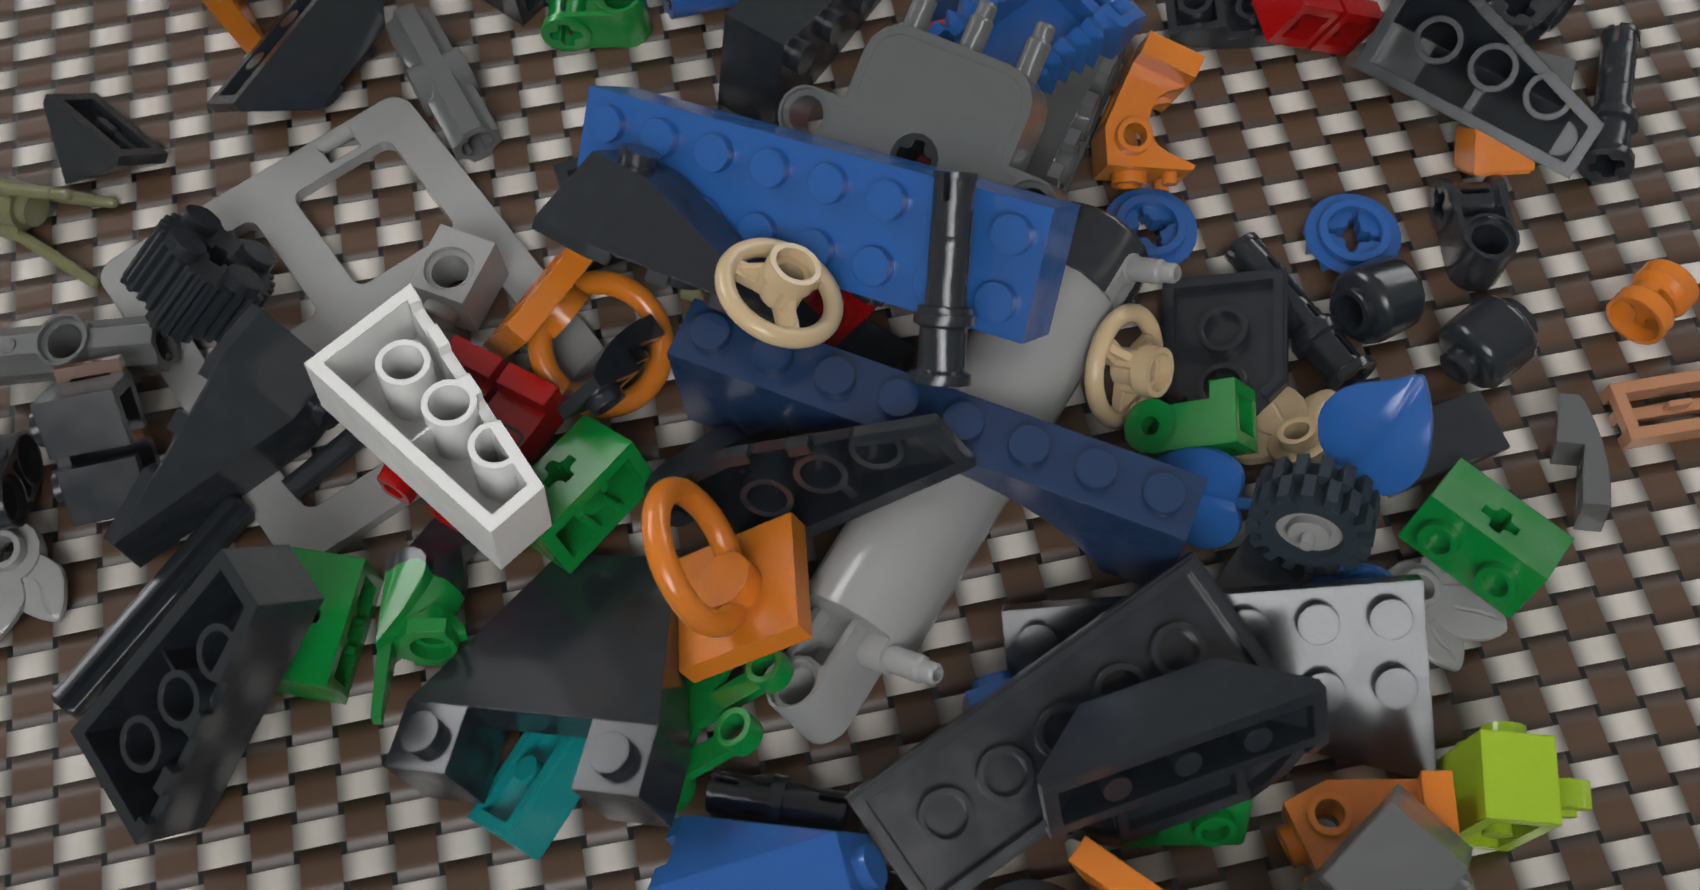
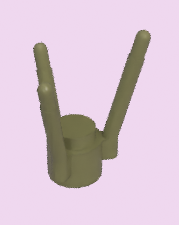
M0 176V237L19 242L89 287H99L100 280L96 276L32 236L27 230L32 227H38L46 221L50 212V202L117 208L119 200L115 197L35 185Z

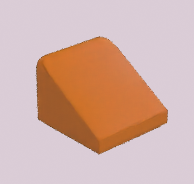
M1461 125L1456 126L1454 168L1457 171L1475 177L1530 174V171H1535V161L1477 129Z

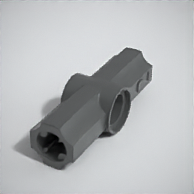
M410 3L394 10V16L385 27L392 45L407 68L405 69L406 75L428 118L431 116L435 118L457 160L467 159L477 162L492 155L493 149L502 141V137L496 121L480 97L481 92L478 83L460 48H452L429 6L419 7Z
M61 313L52 316L43 325L0 329V386L56 381L52 371L56 366L122 354L126 368L130 370L131 375L170 371L174 363L180 361L181 342L177 344L172 337L162 336L159 329L150 328V322L146 320L145 316L85 321L75 314Z

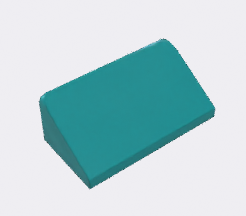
M524 732L494 776L485 804L476 803L467 818L532 859L539 860L580 799V796L571 788L587 738Z

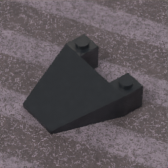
M589 554L571 574L551 561L408 700L384 768L425 797L485 804L509 730L587 738L571 789L607 820L672 828L690 762L687 677L678 671V616L661 594L650 570L647 558Z

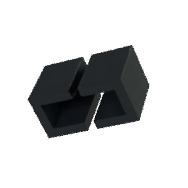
M130 370L51 385L30 404L29 426L31 434L40 447H45L49 459L56 460L58 469H54L51 476L53 493L57 502L62 507L67 506L74 527L114 519L142 469L151 463L161 462L152 435L136 439L132 436L131 430L145 428L148 422Z

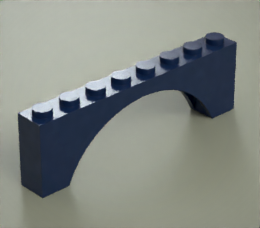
M694 298L667 352L688 419L714 429L722 425H733L740 428L748 437L772 430L825 432L936 413L976 456L975 467L960 473L961 475L1006 496L1043 518L1077 544L1101 571L1139 585H1143L1178 560L1208 480L1206 477L950 387L912 383L908 381L909 373L825 343L802 349L781 348L764 343L742 330L728 314L708 307L702 300Z

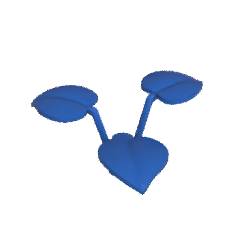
M1414 374L1395 379L1358 382L1334 393L1325 402L1318 417L1320 445L1327 456L1335 457L1333 467L1341 469L1346 462L1356 466L1355 479L1367 474L1373 481L1372 490H1379V495L1382 496L1397 494L1412 486L1423 473L1432 446L1433 408L1426 377L1423 374ZM1209 446L1178 449L1165 453L1155 459L1208 478L1185 542L1186 544L1197 548L1213 549L1228 544L1239 534L1243 522L1240 509L1249 510L1252 496H1241L1245 485V473L1243 467L1236 459L1224 451ZM1360 563L1358 568L1351 571L1346 570L1341 564L1340 574L1329 576L1327 574L1312 576L1306 582L1394 575L1374 564Z

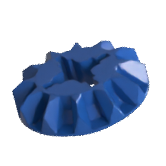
M1135 189L1118 196L1106 209V212L1117 217L1131 228L1136 235L1140 224L1145 225L1149 231H1160L1156 243L1157 246L1152 244L1147 237L1139 238L1145 245L1149 258L1164 259L1166 262L1177 264L1188 261L1197 241L1198 228L1195 217L1189 207L1176 196L1158 189Z
M1357 194L1333 195L1317 203L1308 214L1301 233L1305 236L1306 240L1305 255H1313L1319 261L1321 272L1330 269L1342 274L1347 269L1375 257H1397L1401 248V231L1394 216L1377 201ZM1349 223L1353 224L1352 232H1355V240L1360 242L1353 252L1348 251V248L1345 247V239L1341 238Z

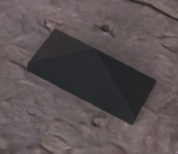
M97 93L45 94L43 106L65 185L166 163L169 153Z

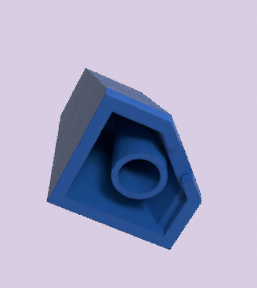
M682 815L674 819L672 828H669L666 840L672 846L668 862L663 866L655 868L648 890H885L888 875L883 856L879 849L872 844L870 834L729 818Z

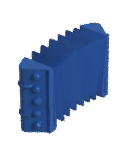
M959 0L957 13L948 9L944 25L935 21L926 32L959 44L969 17L974 14L980 0ZM988 0L996 4L998 10L993 20L994 27L983 54L1016 67L1026 40L1032 35L1036 23L1043 21L1053 25L1056 32L1051 41L1052 48L1037 81L1043 93L1046 91L1049 94H1053L1057 80L1066 83L1071 69L1078 74H1082L1085 64L1094 68L1099 54L1108 59H1114L1123 52L1125 46L1145 23L1148 16L1132 0Z

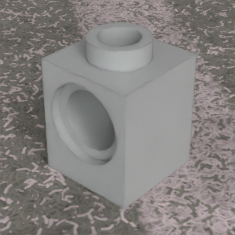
M440 224L406 285L411 283L434 324L437 323L440 328L451 330L454 326L477 333L509 273L496 242ZM464 280L458 286L447 288L456 281Z

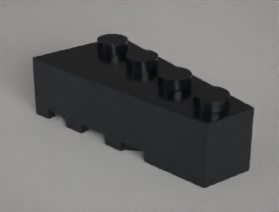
M740 0L725 13L718 104L740 116L780 126L778 109L784 95L796 86L804 84L813 86L881 0Z

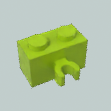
M1497 721L1482 724L1480 730L1467 739L1457 742L1456 747L1436 760L1437 770H1452L1460 837L1473 849L1508 852L1563 825L1562 819L1577 818V811L1593 810L1589 780L1559 778L1555 736L1527 733V727L1522 723Z

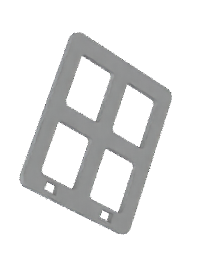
M391 97L376 103L203 205V207L212 211L220 219L224 230L233 231L235 237L238 238L252 230L260 231L265 236L315 306L313 316L290 330V332L316 354L406 287L409 278L428 247L426 246L368 283L358 284L352 280L300 209V203L305 197L385 150L395 151L452 223V228L496 242L509 273L501 288L514 305L517 304L543 272L540 265L414 106L406 99ZM355 138L359 147L330 163L325 154ZM147 238L112 258L101 272V283L123 318L145 316L148 312L144 308L146 303L137 300L136 296L138 293L134 291L128 292L126 286L120 282L122 274ZM578 313L560 334L553 339L556 361L570 381L604 348ZM193 339L190 343L181 342L180 361L174 363L170 371L160 372L183 409L187 412H190L208 380L198 374L206 359ZM532 366L527 369V371L535 374ZM384 462L314 507L305 506L301 500H297L281 482L285 478L281 470L242 496L244 502L254 511V517L273 545L289 544L292 547L335 554L410 505L388 495L382 489L376 478L384 466ZM418 494L414 501L421 498V496Z

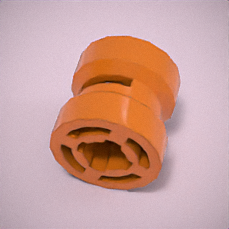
M1654 259L1646 262L1633 276L1630 286L1623 287L1606 305V315L1612 327L1626 339L1637 344H1656L1674 326L1675 318L1683 316L1699 299L1700 290L1695 278L1681 265L1666 259Z

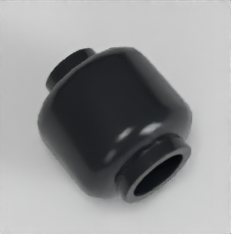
M1393 256L1375 257L1347 269L1336 278L1331 288L1330 314L1337 316L1342 321L1343 329L1341 331L1362 344L1380 343L1407 331L1419 322L1425 309V291L1418 274L1404 260Z
M1495 296L1479 297L1449 320L1439 331V346L1442 352L1440 364L1447 375L1457 383L1467 384L1469 382L1479 388H1496L1536 355V335L1538 334L1536 320L1531 312L1517 300L1509 297L1502 299Z

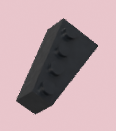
M289 544L221 549L70 731L136 845L206 827L317 614L324 597Z

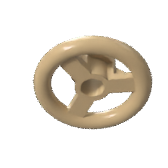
M752 238L740 241L728 248L717 263L714 283L719 301L728 316L742 330L754 338L781 348L802 349L814 347L825 342L837 331L844 311L840 288L831 272L807 248L779 239ZM754 258H767L765 262L760 263L746 262ZM735 281L759 293L762 301L772 308L775 324L760 317L747 306L737 291ZM818 289L823 300L822 316L813 325L800 328L796 309L802 298Z
M1128 303L1112 310L1098 326L1089 346L1084 375L1086 399L1095 418L1109 428H1124L1125 418L1130 409L1138 402L1163 396L1172 382L1174 374L1173 355L1168 348L1163 347L1159 324L1146 307L1136 303ZM1135 323L1142 334L1129 348L1121 347L1114 337L1125 324ZM1105 362L1110 366V375L1114 382L1112 406L1108 403L1104 389Z

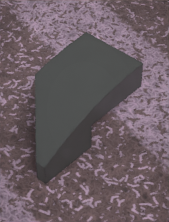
M1559 393L1556 407V436L1553 445H1551L1550 464L1576 466L1573 529L1601 532L1611 508V480L1603 440L1596 422L1581 395Z

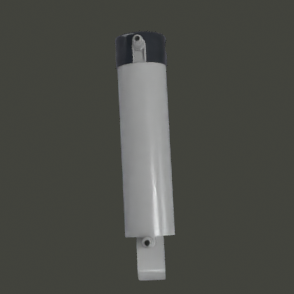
M1075 201L1070 202L1080 204V209L1049 335L1020 344L971 329L968 333L965 371L972 375L971 385L950 388L1055 424L1085 375V364L1089 346L1098 326L1107 314L1118 306L1132 303L1143 283L1174 284L1180 279L1182 271L1177 263L1166 262L1164 259L1149 258L1145 245L1135 232L1117 217L1095 206ZM958 474L846 522L809 580L813 638L790 646L787 649L785 655L794 664V674L790 683L783 690L773 694L766 693L769 704L811 743L825 744L834 741L846 731L881 674L887 676L894 674L916 683L925 682L930 685L939 683L944 674L941 664L930 660L926 655L917 653L1000 516L1009 498L968 477Z

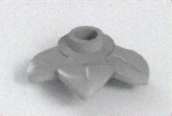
M25 523L24 526L0 531V642L20 619L23 612L44 621L60 623L67 609L68 580L65 570L60 564L47 557L48 550L43 536L37 528L29 523ZM13 542V553L10 558L4 561L5 550Z
M1422 556L1418 563L1402 561L1387 570L1394 576L1418 574L1424 581L1429 662L1446 670L1457 672L1461 669L1464 661V642L1490 641L1507 632L1508 626L1505 615L1425 556Z

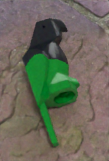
M433 518L409 546L399 548L389 555L387 559L375 641L377 657L370 715L373 725H383L395 664L401 659L413 661L415 666H444L458 652L460 642L468 640L465 624L458 620L456 616L463 606L468 589L467 562L479 549L461 533L440 523L436 518Z

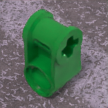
M546 0L549 5L548 17L541 24V37L546 44L561 51L571 52L589 48L637 47L650 37L653 29L646 0ZM569 28L571 31H574L572 35L569 34Z

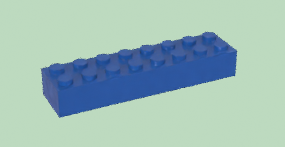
M589 85L577 168L592 151L621 149L623 143H634L647 147L660 155L659 164L681 174L744 240L773 238L799 244L807 248L831 272L841 290L910 311H917V304H925L934 184L932 173L933 170L951 172L950 170L633 87ZM978 178V181H976L967 307L973 308V315H976V326L970 329L1020 344L1049 335L1080 204Z

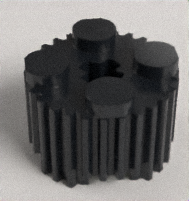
M189 204L181 215H178L176 212L172 213L171 216L167 214L159 221L122 274L120 282L126 286L128 292L134 291L138 293L136 296L138 301L146 303L144 308L148 312L145 318L150 322L149 327L159 329L162 336L172 337L177 344L180 342L190 343L193 338L199 340L201 337L207 343H212L215 340L216 344H218L252 303L262 308L270 298L276 283L273 282L274 275L269 272L276 264V258L263 244L250 239H238L233 231L224 230L220 219L209 209Z

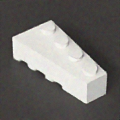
M411 283L304 363L321 406L501 570L552 526L543 484L501 420H497L483 398L482 391L470 373H466L452 352L450 343L438 324H434L427 314L422 300Z

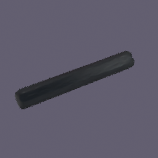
M233 495L223 499L52 691V701L72 716L79 717L83 715L221 549L229 548L251 523L255 516L251 507Z

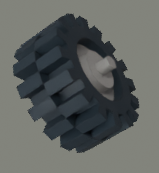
M1310 453L1297 454L1295 464H1292L1287 456L1276 459L1275 466L1272 467L1267 464L1261 470L1260 477H1257L1246 521V532L1251 533L1249 541L1254 548L1263 546L1261 555L1269 561L1278 556L1282 557L1281 567L1291 571L1295 563L1304 565V574L1316 575L1318 567H1324L1328 576L1340 574L1341 564L1349 571L1358 568L1360 559L1366 562L1371 554L1381 507L1379 506L1381 499L1379 490H1372L1373 481L1366 474L1355 479L1356 466L1346 462L1341 469L1333 467L1335 457L1322 455L1320 464L1311 463Z

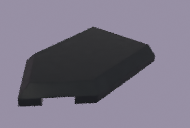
M1287 268L1180 278L1174 284H1162L1161 333L1163 347L1171 351L1174 359L1172 382L1163 395L1167 400L1174 404L1210 398L1209 381L1235 377L1255 391L1257 417L1289 385Z

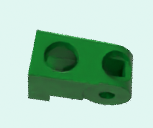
M1230 377L1209 381L1210 398L1174 403L1172 405L1160 399H1146L1138 402L1130 409L1125 418V438L1133 449L1142 454H1147L1153 459H1157L1163 454L1174 450L1202 446L1217 448L1232 457L1258 454L1255 391L1237 378Z

